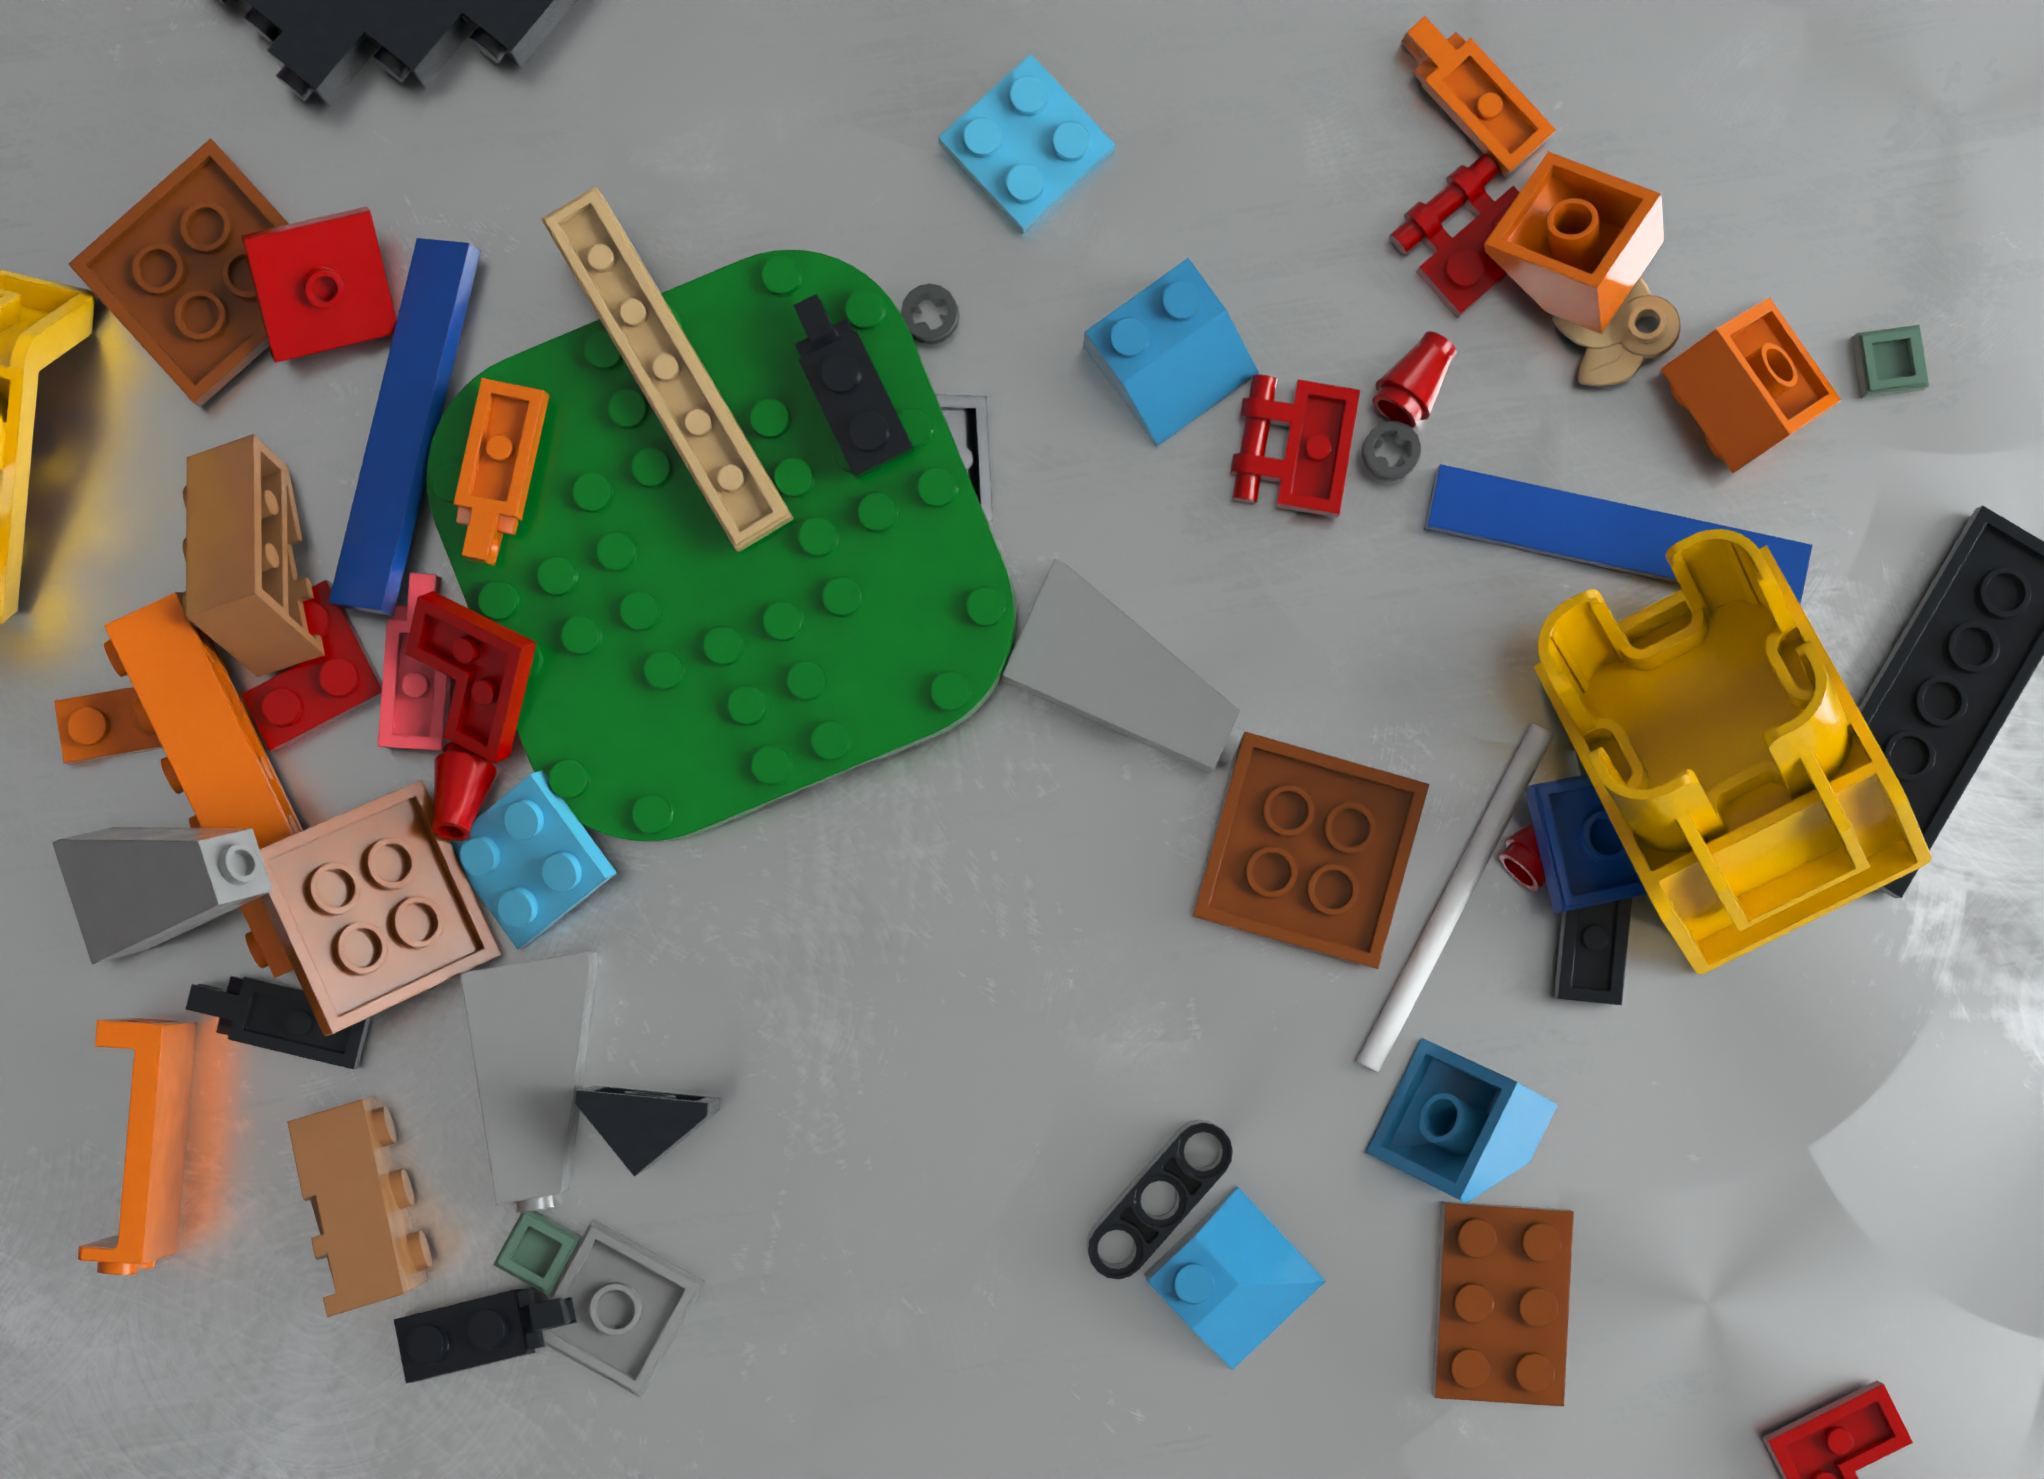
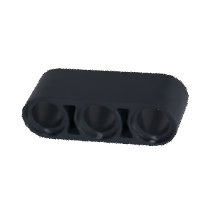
M1199 1119L1184 1124L1098 1219L1087 1238L1090 1262L1097 1272L1112 1279H1123L1137 1272L1226 1172L1232 1161L1233 1149L1229 1137L1219 1126L1210 1121ZM1201 1132L1214 1135L1219 1144V1155L1215 1162L1203 1168L1193 1167L1188 1164L1184 1155V1148L1188 1139L1194 1134ZM1156 1181L1168 1182L1174 1186L1177 1193V1200L1173 1209L1161 1216L1149 1214L1142 1208L1141 1196L1144 1189ZM1113 1230L1125 1231L1134 1240L1132 1255L1125 1262L1119 1264L1108 1263L1098 1254V1243L1102 1236Z

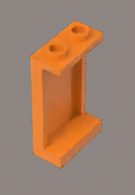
M144 1018L97 1020L95 1047L134 1049L118 1236H111L81 1245L78 1250V1260L98 1262V1273L112 1275L138 1274V1269L155 1268L157 1259L177 1253L197 1022Z

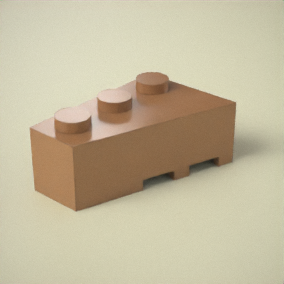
M254 434L187 457V485L183 489V500L186 507V538L183 540L182 545L186 560V591L182 596V604L190 623L205 632L257 677L324 656L322 637L317 634H309L303 601L314 598L311 581L306 577L298 579L292 545L303 540L288 466Z
M374 1096L288 1121L302 1197L305 1201H311L320 1232L319 1236L311 1238L314 1256L317 1260L327 1257L336 1293L323 1297L327 1317L403 1295L427 1282L425 1270L432 1268L431 1252L422 1231L414 1232L407 1209V1207L414 1205L413 1189L405 1169L396 1170L389 1145L395 1144L397 1137L388 1108L386 1106L378 1108L376 1097Z

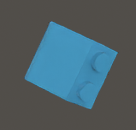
M1189 258L1084 332V349L1156 447L1252 379L1253 375L1259 373L1226 308Z

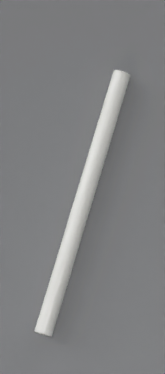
M1531 723L1356 1062L1377 1073H1379L1517 808L1525 792L1524 788L1531 781L1554 736L1547 729Z

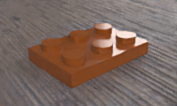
M1442 1201L1432 1396L1434 1398L1564 1406L1574 1211L1569 1209Z

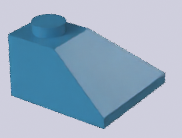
M1422 1038L1366 1153L1467 1204L1530 1163L1558 1104L1517 1081Z
M1237 1186L1144 1273L1147 1282L1232 1370L1326 1282Z

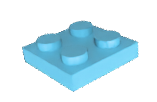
M1032 54L1025 58L938 137L939 144L1022 234L1113 154L1116 148V144Z
M542 770L528 775L475 819L470 837L467 840H450L468 882L517 950L530 944L617 874L563 798L551 789L549 779Z

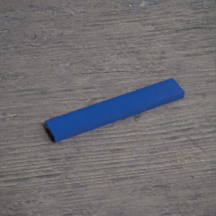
M423 238L416 239L328 602L340 608L394 616L427 478V463L431 442L441 420L481 253L480 249L470 243Z
M1442 464L1437 468L1425 529L1673 583H1678L1665 557L1666 551L1672 545L1701 531L1712 529L1731 530L1749 538L1759 549L1767 545L1800 605L1813 546L1812 544Z

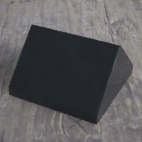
M593 1085L576 1091L575 1104L633 1176H636L649 1169L716 1114L720 1109L721 1098Z

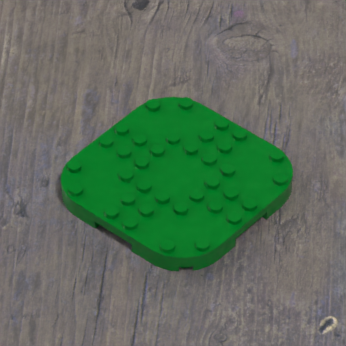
M776 250L760 253L736 261L661 293L794 518L740 552L735 550L600 319L488 367L466 384L455 396L436 428L427 463V494L436 528L467 606L470 610L537 642L516 728L534 772L542 770L549 779L551 789L563 798L578 821L600 833L626 840L647 842L674 841L689 838L760 810L764 805L873 760H881L937 737L967 720L987 701L998 686L1011 651L1014 648L1017 631V604L1013 583L935 395V390L913 336L893 301L877 283L854 266L822 253L806 250ZM815 294L821 299L833 325L847 318L853 331H857L915 449V451L858 479L854 476L798 360L801 357L795 344L808 338V335L793 305ZM481 378L544 390L550 395L522 521L519 520L515 535L503 533L496 565L470 561L462 556L468 526L456 523L458 507L453 504Z

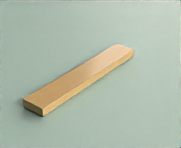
M597 186L591 188L542 218L543 224L735 550L738 552L742 551L792 521L794 518L599 188Z

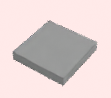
M592 1220L548 1300L561 1297L562 1299L572 1297L577 1323L542 1331L544 1343L553 1350L641 1398L705 1281L598 1221Z

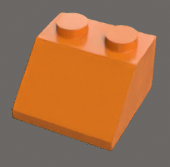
M1548 151L1484 243L1485 252L1545 312L1602 334L1664 242L1661 194Z
M1770 297L1716 328L1661 368V371L1669 381L1671 393L1676 401L1690 411L1704 431L1706 442L1712 453L1724 461L1732 473L1841 401L1836 391Z

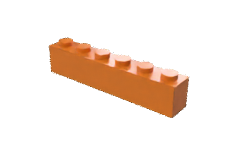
M175 592L105 624L104 627L110 637V640L104 642L107 657L120 677L129 676L139 697L132 701L136 717L149 736L157 734L167 757L161 759L164 775L175 793L185 792L195 813L194 816L189 818L190 827L252 828L259 849L303 831L211 637L200 628L193 626L186 617L182 604L184 592ZM261 897L234 909L235 911L241 908L251 929V932L245 934V939L257 965L262 969L269 966L274 979L294 970Z

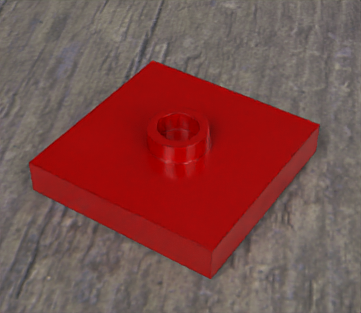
M367 206L241 235L271 357L275 363L394 334L397 320L371 210Z

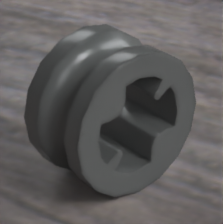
M930 283L919 285L911 290L903 300L901 315L913 338L919 342L930 345L943 343L951 338L958 329L960 321L958 305L951 293L942 286ZM931 299L936 307L947 306V315H939L943 324L937 329L930 330L926 322L914 323L913 315L914 313H922L918 304L924 300Z
M1399 421L1380 423L1369 432L1362 445L1361 458L1363 465L1371 476L1381 481L1393 482L1403 479L1416 466L1420 458L1421 444L1418 435L1410 426ZM1383 436H1393L1397 446H1406L1408 455L1407 457L1402 455L1397 463L1400 466L1388 467L1386 457L1375 456L1374 445L1381 447L1384 442Z

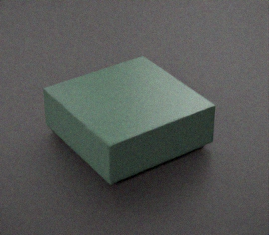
M1920 325L1861 332L1852 337L1861 399L1922 391L1929 387Z
M537 1211L521 1213L493 1265L549 1296L582 1236Z

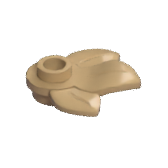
M1642 276L1639 277L1602 334L1555 315L1552 318L1554 325L1563 335L1576 344L1587 348L1579 367L1578 382L1591 387L1616 385L1630 380L1640 369L1645 358H1655L1667 353L1676 344L1681 331L1680 318L1676 308L1666 299L1651 295ZM1650 316L1659 320L1658 328L1651 333H1642L1636 328L1637 323L1644 317Z

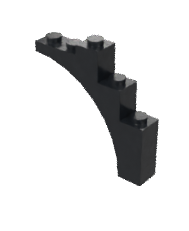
M218 0L224 5L228 2V0ZM578 0L236 1L249 10L243 19L259 34L273 43L267 51L281 67V70L276 74V78L302 100L306 101L313 93L330 107L372 55V58L383 69L400 82H403L410 75L426 88L472 31L474 32L469 37L470 41L486 56L496 63H499L505 56L521 69Z

